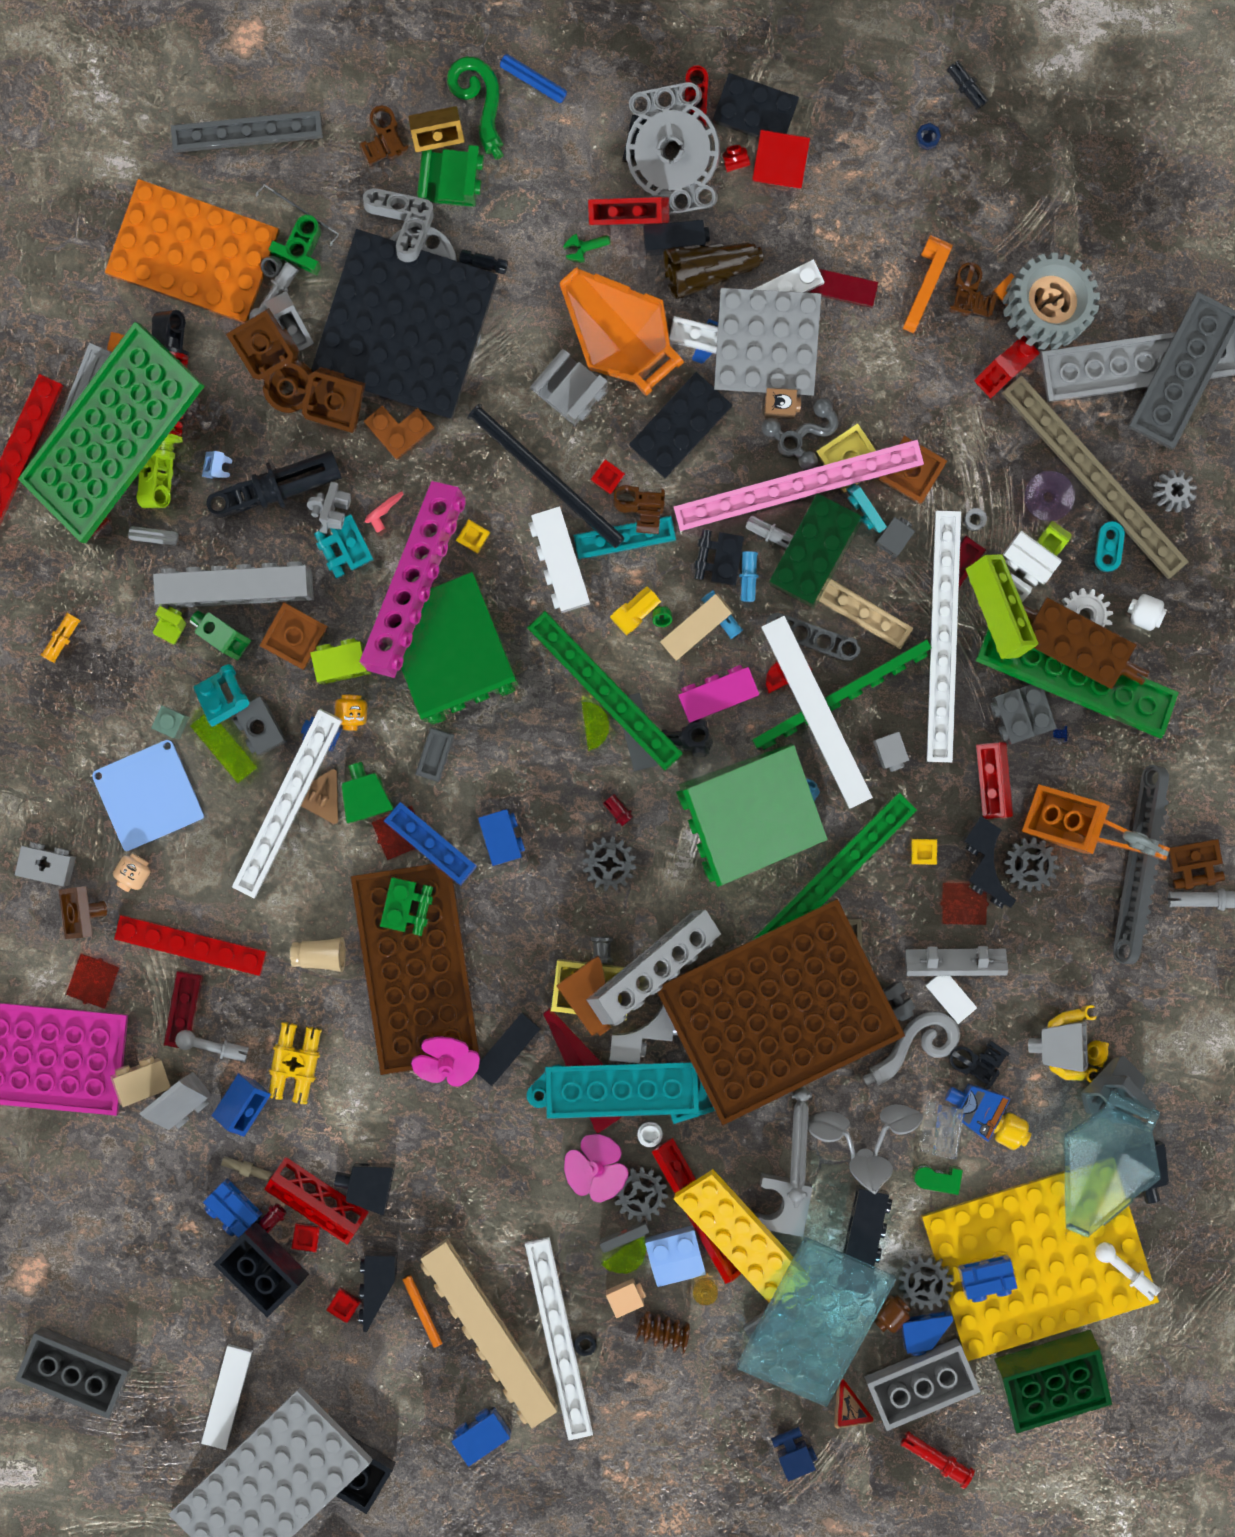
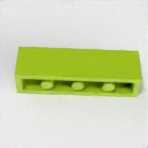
M1003 554L985 555L966 568L970 583L1001 659L1019 658L1039 645Z

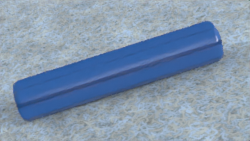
M505 54L501 59V68L551 99L562 103L566 98L567 91L525 64L508 54Z

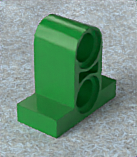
M311 215L299 217L285 246L272 241L268 249L272 256L279 257L281 260L287 261L317 276L321 265L317 260L311 258L321 236V228L317 220ZM313 224L315 226L313 232L309 234L303 233L305 225ZM299 246L304 248L302 255L297 257L292 255L294 248Z

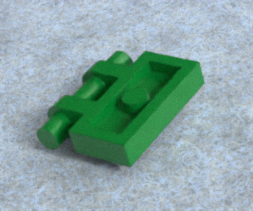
M391 877L380 927L405 932L407 923L414 924L412 934L422 936L424 926L427 927L428 923L426 918L429 904L432 905L433 901L431 896L433 886L423 885L422 893L419 894L415 893L416 882ZM413 900L419 902L416 916L410 915Z

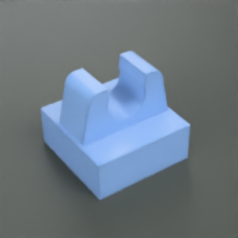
M206 452L202 477L210 479L228 478L230 473L222 470V464H232V459L225 456L222 452Z

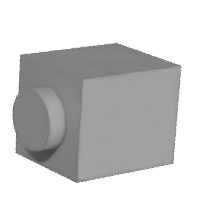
M900 732L873 741L883 769L889 768L890 772L905 767L903 762L909 761Z

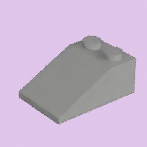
M192 1072L175 1083L139 1114L167 1130L174 1126L179 1129L190 1120L187 1115L193 1110L199 1113L209 1104L207 1099L212 1094L196 1074Z

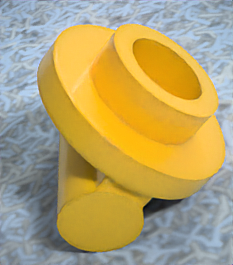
M1098 1040L1090 1042L1087 1045L1088 1063L1103 1068L1104 1062L1108 1057L1109 1043Z

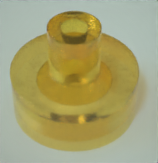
M702 1278L694 1284L693 1297L697 1303L710 1305L717 1299L718 1289L715 1282L711 1279Z

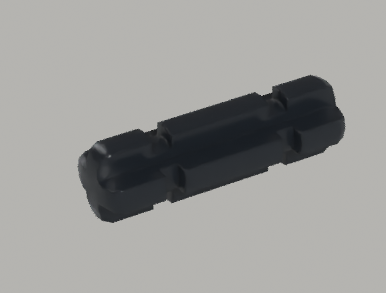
M465 249L461 251L459 256V262L472 264L473 267L488 271L495 270L496 273L505 274L508 268V261L498 258L496 260L493 256L477 252L472 254V251Z

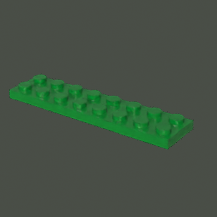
M988 628L975 660L1160 739L1165 735L1179 694L1175 690L1144 678L1145 682L1140 685L1123 674L1119 676L1113 688L1110 689L1035 648L1019 658L1001 659Z

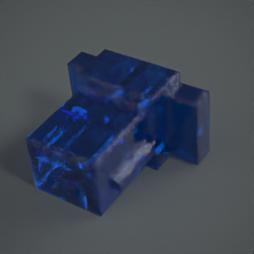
M1064 726V729L1053 730V738H1064V741H1067V736L1069 735L1067 726Z

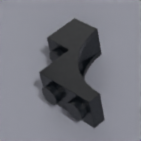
M977 816L961 842L966 844L965 850L975 856L978 853L981 854L965 880L971 883L969 888L979 895L985 892L991 896L990 902L1001 909L1004 906L1012 908L1016 899L1002 886L994 866V849L1002 830L982 816Z

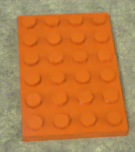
M138 179L104 273L245 323L249 320V313L254 306L265 275L261 270V262L264 258L272 255L268 249L272 241H277L280 230L271 225Z

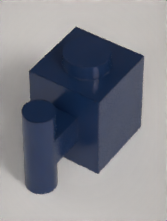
M799 1427L771 1438L774 1448L783 1444L785 1448L777 1451L788 1482L816 1470L814 1462L818 1459L813 1447H807L805 1440L796 1444L794 1442L795 1439L802 1437Z

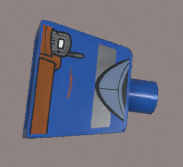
M969 1083L964 1092L951 1086L945 1096L946 1101L956 1105L952 1115L988 1142L1010 1101V1098L1004 1094Z

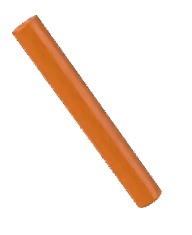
M412 1276L404 1277L402 1279L433 1348L442 1345L443 1343Z

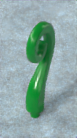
M469 56L462 57L456 60L448 70V88L458 99L469 100L479 93L481 83L476 76H471L470 86L465 89L461 88L458 84L459 75L464 71L471 70L477 72L483 78L486 85V99L479 122V137L486 154H492L495 160H498L504 156L501 150L504 144L495 126L500 95L497 77L492 68L481 59Z

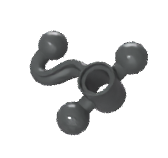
M826 398L818 399L813 406L814 413L818 417H826L829 423L825 427L814 423H805L798 427L796 431L790 430L784 433L781 430L780 422L775 418L765 419L761 426L764 435L775 437L779 441L777 445L778 452L787 458L796 456L799 459L800 467L804 470L816 468L818 465L816 454L811 451L805 452L801 448L804 435L812 433L823 437L830 436L838 428V417L833 411L832 403ZM784 440H793L796 448L792 450L787 449L784 446Z

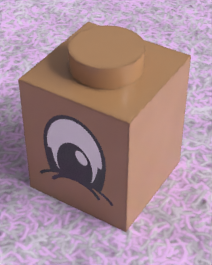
M766 389L764 417L794 419L796 412H800L801 397H797V390Z

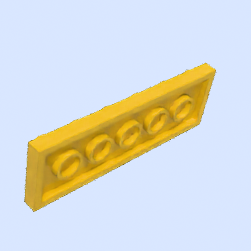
M714 1169L675 1193L673 1199L770 1305L809 1282V1273Z

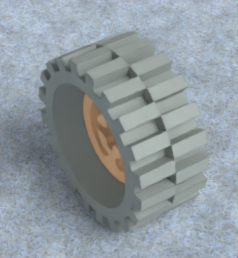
M1051 253L1047 258L1045 254L1038 255L1035 260L1032 258L1008 285L1006 289L1008 293L1003 298V304H1008L1003 310L1004 316H1011L1010 321L1007 323L1010 329L1016 326L1018 332L1015 335L1019 339L1023 335L1028 338L1026 341L1027 345L1032 346L1035 342H1038V349L1043 350L1049 344L1051 350L1058 349L1061 345L1065 347L1075 340L1094 320L1095 317L1093 316L1099 309V305L1095 304L1100 300V293H1093L1098 285L1096 280L1089 281L1088 278L1092 273L1088 268L1083 272L1079 268L1083 263L1078 259L1073 264L1069 262L1071 256L1066 254L1061 259H1058V253ZM1059 297L1060 299L1053 305L1052 303ZM1044 303H1046L1047 305H1045V306L1039 311L1038 308H1040Z

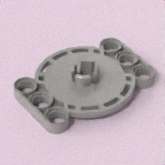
M691 82L637 92L629 100L630 110L639 116L628 134L626 143V160L629 170L635 181L645 191L652 194L650 197H669V216L713 207L718 200L717 191L714 187L707 185L718 166L720 141L717 130L710 118L702 110L695 107L702 98V92L698 85ZM688 87H693L696 91V97L691 102L685 101L683 97L684 90ZM669 92L672 97L671 104L663 107L659 103V97L662 93ZM639 97H645L648 102L647 108L642 112L637 111L635 108V102ZM691 110L695 111L693 115L689 114ZM700 116L706 120L710 129L707 130L705 125L699 120ZM643 119H647L644 125L641 124V121ZM638 128L640 131L636 137V142L632 144L633 135ZM712 134L715 141V151H713L710 137ZM671 141H676L682 147V150H679L674 160L668 159L665 154V148ZM631 150H635L636 166H633ZM712 156H713V157H714L713 165H712V167H711V169H710V171H709V173H708L707 170H708V168H709V166H710V164H711V159H712ZM640 171L648 183L644 184L636 172ZM654 185L658 187L656 191L651 189ZM704 189H708L712 193V200L708 204H703L699 199L700 192ZM679 194H685L688 198L687 206L682 209L678 208L675 204V199Z

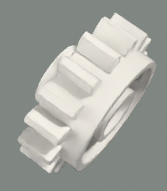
M1082 588L1079 590V595L1073 591L1069 593L1071 599L1065 597L1061 600L1065 607L1078 614L1081 610L1087 611L1090 616L1089 620L1103 627L1112 625V622L1107 617L1112 615L1113 611H1107L1106 609L1110 602L1103 603L1101 601L1104 597L1103 594L1097 597L1094 596V589H1091L1086 594L1085 589Z

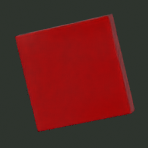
M761 130L752 181L802 189L810 137Z

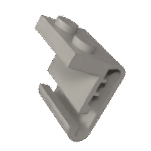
M562 349L530 388L570 423L576 426L580 420H585L590 414L593 404L596 401H601L606 395L608 383L601 375L597 377L580 362L577 363L570 357L567 351Z

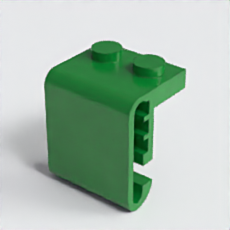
M469 145L468 152L443 149V153L432 152V149L421 151L417 197L427 199L431 203L475 207L477 195L481 194L482 180L479 179V171L483 170L484 155L480 154L479 146Z

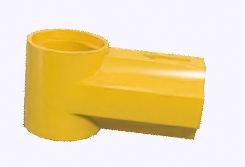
M647 586L629 603H624L610 618L627 636L643 622L642 619L656 608L661 601Z

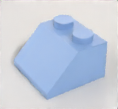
M693 1225L645 1237V1244L657 1287L706 1275Z

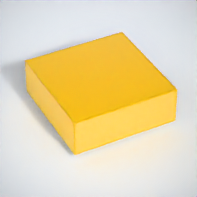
M468 519L456 542L478 554L490 532Z
M911 839V864H937V839Z

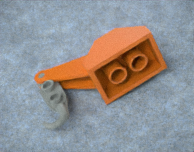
M1039 784L1022 832L1036 838L1087 854L1094 853L1097 842L1143 853L1165 861L1170 851L1169 847L1159 844V841L1148 838L1145 834L1135 831L1131 832L1106 820L1109 805ZM1102 827L1122 834L1123 838L1130 842L1129 845L1099 838Z

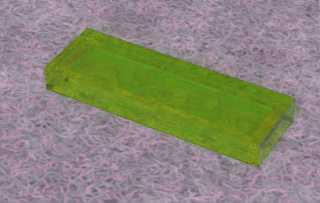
M204 714L190 725L238 784L258 768L221 722L212 727Z

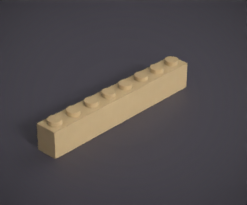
M445 1239L422 1254L420 1266L427 1276H432L436 1282L434 1287L441 1298L446 1297L450 1304L448 1305L450 1313L455 1319L459 1317L464 1325L462 1330L469 1340H474L478 1346L475 1348L477 1354L483 1361L487 1360L491 1368L489 1371L496 1382L501 1381L505 1387L503 1392L510 1403L514 1402L518 1407L517 1414L524 1424L528 1423L531 1428H534L555 1414L558 1405L449 1239Z

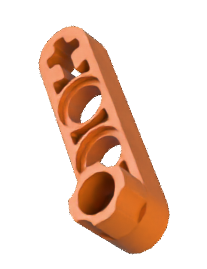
M932 235L929 236L921 256L932 260L902 329L914 334L953 244Z

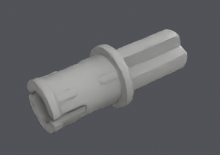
M751 516L746 523V529L766 538V542L770 540L786 549L794 536L777 528L775 523L771 525L755 516Z

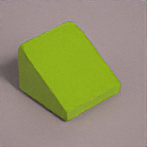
M1051 521L1036 542L1057 556L1069 542L1072 534L1056 522Z

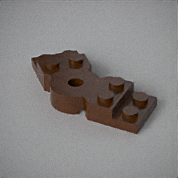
M270 308L226 334L254 379L264 380L263 393L273 408L285 413H292L302 409V414L307 420L350 433L356 431L366 383L346 378L343 373L323 367L312 372L305 363L297 360L299 354L298 347L287 329L282 330ZM286 381L292 383L294 387L293 391H290L286 387Z

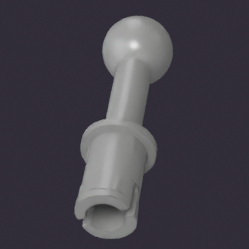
M286 261L275 279H271L274 286L260 307L250 311L248 319L250 320L267 309L265 301L281 294L283 290L288 292L287 288L299 272V269Z
M189 1030L180 1031L175 1039L176 1045L182 1050H189L195 1047L220 1053V1059L226 1057L244 1063L247 1055L244 1054H248L249 1050L248 1046L227 1042V1039L222 1044L197 1038Z

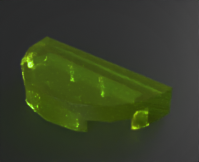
M581 701L588 751L598 748L605 742L609 734V720L607 714L600 706L592 702Z
M642 1236L627 1243L601 1262V1265L608 1271L628 1274L636 1270L643 1263L646 1254L644 1237Z

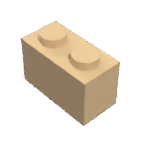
M153 1056L144 1058L139 1061L140 1065L132 1068L129 1065L120 1067L115 1070L114 1075L110 1076L119 1104L122 1107L171 1088L163 1063L159 1058L154 1059Z

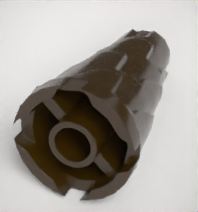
M749 242L725 246L717 244L700 247V245L680 248L673 247L665 249L666 251L663 252L665 277L670 279L671 284L667 285L674 299H680L684 296L706 290L708 286L725 282L731 277L750 272L753 268L759 267L760 262H763L761 247H757L754 243L750 244Z

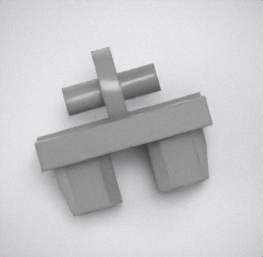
M335 482L330 483L325 500V495L318 493L317 497H310L307 502V507L312 511L311 515L313 517H318L320 513V532L326 534L329 528L342 529L345 513L334 510L335 507L348 510L351 502V494L339 490L338 483Z

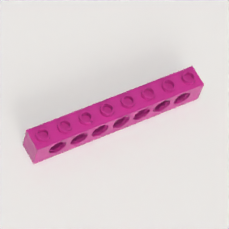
M431 481L359 661L367 671L395 678L397 671L401 669L406 648L412 642V633L415 625L420 622L421 610L424 603L429 599L430 587L433 580L439 574L441 559L447 553L451 534H454L456 531L458 516L465 508L466 498L459 487ZM437 532L434 536L430 537L432 533ZM419 577L416 581L412 582L414 578ZM410 599L407 604L403 605L406 600ZM401 622L398 627L394 628L396 623ZM392 644L391 648L385 651V648Z

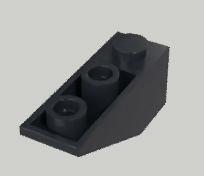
M367 1251L365 1258L360 1260V1274H364V1284L360 1283L359 1298L364 1299V1309L359 1310V1324H363V1332L368 1331L397 1278V1252Z

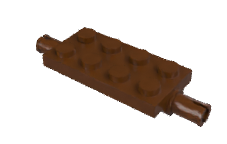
M1048 597L1045 598L1039 610H1033L1023 605L1039 644L1034 647L1035 649L1110 689L1113 688L1117 679L1122 674L1138 682L1140 685L1145 682V679L1137 675V673L1148 677L1150 671L1130 661V656L1137 646L1135 643Z

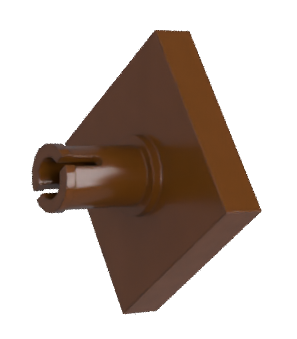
M86 886L59 889L65 939L93 936L90 918L105 917L107 915L106 903L104 901L88 903Z

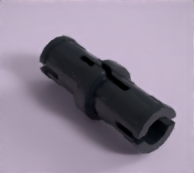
M960 60L956 61L955 65L952 64L946 70L960 87L958 89L959 92L967 96L976 110L980 109V106L983 107L989 101L976 84V78L969 75Z

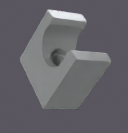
M761 1173V1186L765 1189L778 1191L782 1195V1204L775 1213L770 1215H764L759 1212L754 1214L770 1231L803 1237L813 1188L811 1183L805 1181L802 1190L807 1192V1197H804L798 1208H794L793 1201L787 1198V1193H790L791 1189H793L790 1178Z

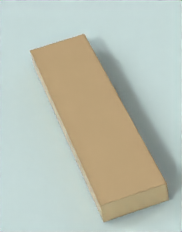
M832 579L819 600L820 603L901 650L913 630V627Z

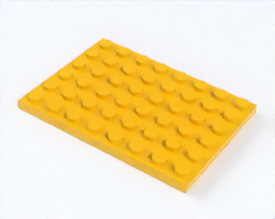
M1113 1156L921 1215L935 1262L940 1258L943 1259L941 1266L950 1267L947 1275H954L953 1281L950 1282V1284L954 1285V1289L952 1292H948L951 1295L948 1304L967 1361L1159 1302L1157 1296L1154 1295V1299L1150 1301L1134 1286L1130 1287L1131 1280L1110 1262L1103 1263L1099 1261L1095 1254L1096 1247L1100 1243H1110L1114 1246L1116 1255L1137 1273L1143 1270L1144 1275L1152 1281ZM1008 1255L1012 1262L1017 1289L1011 1290L1012 1294L1007 1296L987 1295V1299L981 1302H972V1299L967 1300L963 1292L958 1266Z

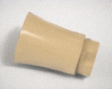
M344 938L302 941L301 943L293 942L290 948L291 966L343 972L346 961Z

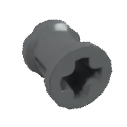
M591 937L593 942V957L591 959L599 955L602 963H613V959L610 957L613 937Z

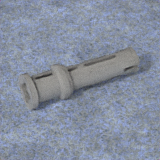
M1220 888L1216 892H1168V898H1179V900H1168L1169 907H1216L1220 911H1224L1225 908H1235V891H1225L1224 888Z

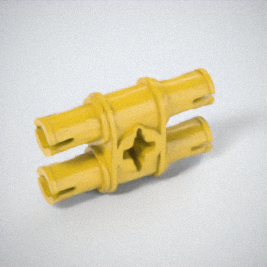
M281 1022L278 1044L273 1046L274 1055L271 1068H269V1074L271 1075L268 1090L271 1096L269 1098L273 1099L277 1088L275 1099L282 1100L286 1078L294 1077L296 1084L292 1102L298 1103L302 1093L300 1104H308L311 1082L316 1080L314 1075L317 1060L320 1058V1052L317 1050L322 1029H314L312 1038L314 1027H306L303 1048L298 1050L293 1047L297 1025ZM294 1057H296L297 1062L301 1063V1065H298L295 1069H292V1064L288 1063L287 1061H291Z

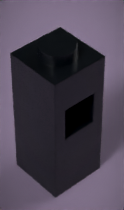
M703 219L643 226L646 256L663 255V252L666 251L665 249L673 247L680 248L695 245L703 247L706 246V242H710L709 227H704Z

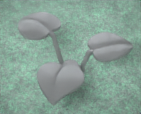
M889 1105L880 1113V1120L886 1125L882 1128L874 1151L860 1149L856 1153L850 1134L846 1131L850 1126V1122L845 1116L831 1111L820 1112L808 1118V1130L815 1138L824 1142H835L840 1140L843 1135L846 1137L852 1159L849 1164L850 1172L859 1183L874 1194L878 1192L893 1173L892 1164L887 1159L878 1156V1151L886 1131L891 1129L892 1132L898 1135L908 1134L918 1128L923 1120V1114L916 1109L905 1105Z

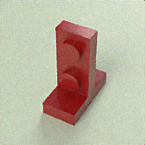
M1024 335L1004 353L1000 354L974 380L990 399L1040 354L1034 345L1029 346L1026 344L1027 338Z

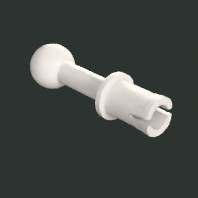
M1103 1242L1096 1247L1095 1254L1097 1259L1103 1263L1110 1262L1131 1280L1130 1287L1134 1286L1150 1301L1154 1299V1295L1157 1296L1161 1288L1144 1275L1143 1270L1137 1273L1116 1255V1250L1112 1244Z

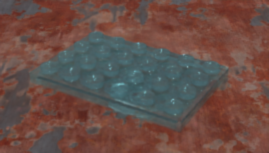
M804 1237L737 1362V1369L827 1407L896 1281L895 1275L808 1237Z

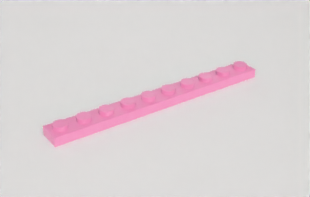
M918 440L674 506L679 529L684 531L924 465Z

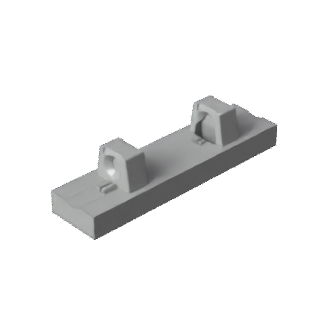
M978 946L977 949H938V947H927V949L905 950L906 976H996L1008 974L1006 949H988V946Z

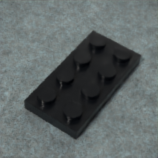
M695 372L628 446L661 477L666 479L733 405L717 390H714V387L699 373Z

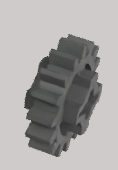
M603 837L601 838L602 844L592 843L595 848L593 851L586 849V853L590 856L582 860V862L588 863V867L584 868L583 872H590L591 875L587 880L595 879L596 888L600 884H604L605 891L608 890L609 885H613L614 890H618V883L626 886L625 878L632 879L634 877L629 871L637 867L631 864V861L636 859V856H629L628 853L632 848H623L624 840L616 844L615 837H612L610 842H606ZM607 847V853L601 858L594 857L600 849ZM616 848L624 854L626 861L618 859L615 855ZM608 857H613V862L622 866L612 867L611 871H607L605 865L597 862L607 861ZM593 866L599 867L604 873L603 879L596 875ZM618 870H625L621 877L612 880V874Z
M1031 837L1029 843L1025 838H1022L1020 846L1013 843L1014 851H1006L1010 858L1003 861L1004 864L1009 865L1004 874L1012 875L1009 882L1017 881L1016 888L1018 889L1026 885L1027 892H1031L1033 886L1037 891H1041L1042 883L1045 886H1050L1048 878L1056 879L1057 876L1052 871L1053 869H1059L1058 865L1053 864V861L1058 859V855L1050 854L1054 848L1052 846L1045 848L1046 841L1044 840L1036 844V838ZM1036 848L1040 851L1032 855L1025 849ZM1016 857L1019 859V867L1015 869ZM1028 859L1036 861L1033 864L1035 867L1034 870L1026 868L1029 865L1027 862ZM1047 860V869L1044 872L1043 863ZM1032 875L1037 880L1025 881L1022 878Z
M644 1166L640 1167L639 1172H636L631 1167V1174L628 1175L623 1189L616 1195L620 1198L615 1200V1205L622 1204L620 1213L629 1212V1220L635 1215L638 1222H641L642 1216H646L647 1220L650 1221L651 1213L659 1216L658 1207L665 1208L666 1206L662 1198H668V1193L662 1192V1190L667 1187V1184L659 1183L662 1175L658 1174L654 1177L653 1168L647 1173L644 1172ZM641 1178L649 1179L653 1183H644L641 1181ZM631 1181V1190L624 1194L626 1185ZM641 1188L642 1192H646L644 1199L634 1196L637 1194V1189ZM658 1194L655 1203L650 1207L649 1201L651 1197ZM635 1204L640 1206L641 1210L634 1209L629 1205Z
M923 1254L919 1255L918 1261L913 1257L910 1258V1266L904 1264L902 1270L905 1273H900L899 1279L904 1281L900 1283L899 1289L906 1290L903 1298L910 1297L912 1299L910 1302L911 1306L916 1302L919 1303L920 1310H923L924 1306L928 1305L931 1311L934 1309L935 1303L942 1307L943 1299L948 1301L951 1296L948 1292H952L954 1289V1285L950 1284L954 1279V1275H947L950 1267H942L943 1259L941 1258L937 1262L933 1261L932 1254H930L928 1260L924 1258ZM913 1272V1274H914L913 1277L915 1278V1282L911 1285V1284H910V1275H911V1273ZM923 1279H924L925 1281H928V1280L931 1281V1280H932V1282H931V1284H930V1286H929L928 1283L921 1284L922 1280H923ZM942 1279L943 1288L940 1292L937 1283Z

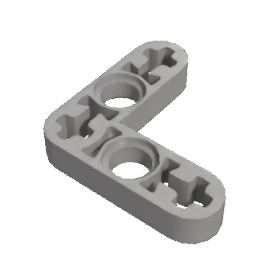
M372 188L365 191L363 194V205L368 213L405 221L396 242L397 256L404 262L416 260L434 217L432 203L424 198ZM396 203L405 205L402 209L392 208ZM412 227L422 229L419 233H410L408 231ZM409 242H411L412 248H409L408 251H404L407 250Z

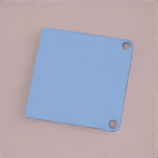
M170 740L162 741L93 772V780L124 851L133 850L204 818V813L177 750ZM167 742L171 744V748L169 750H166L164 748V745ZM98 772L102 774L100 780L96 779V773Z

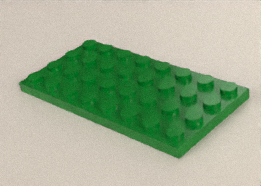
M134 322L18 480L79 542L86 544L205 385L140 323Z

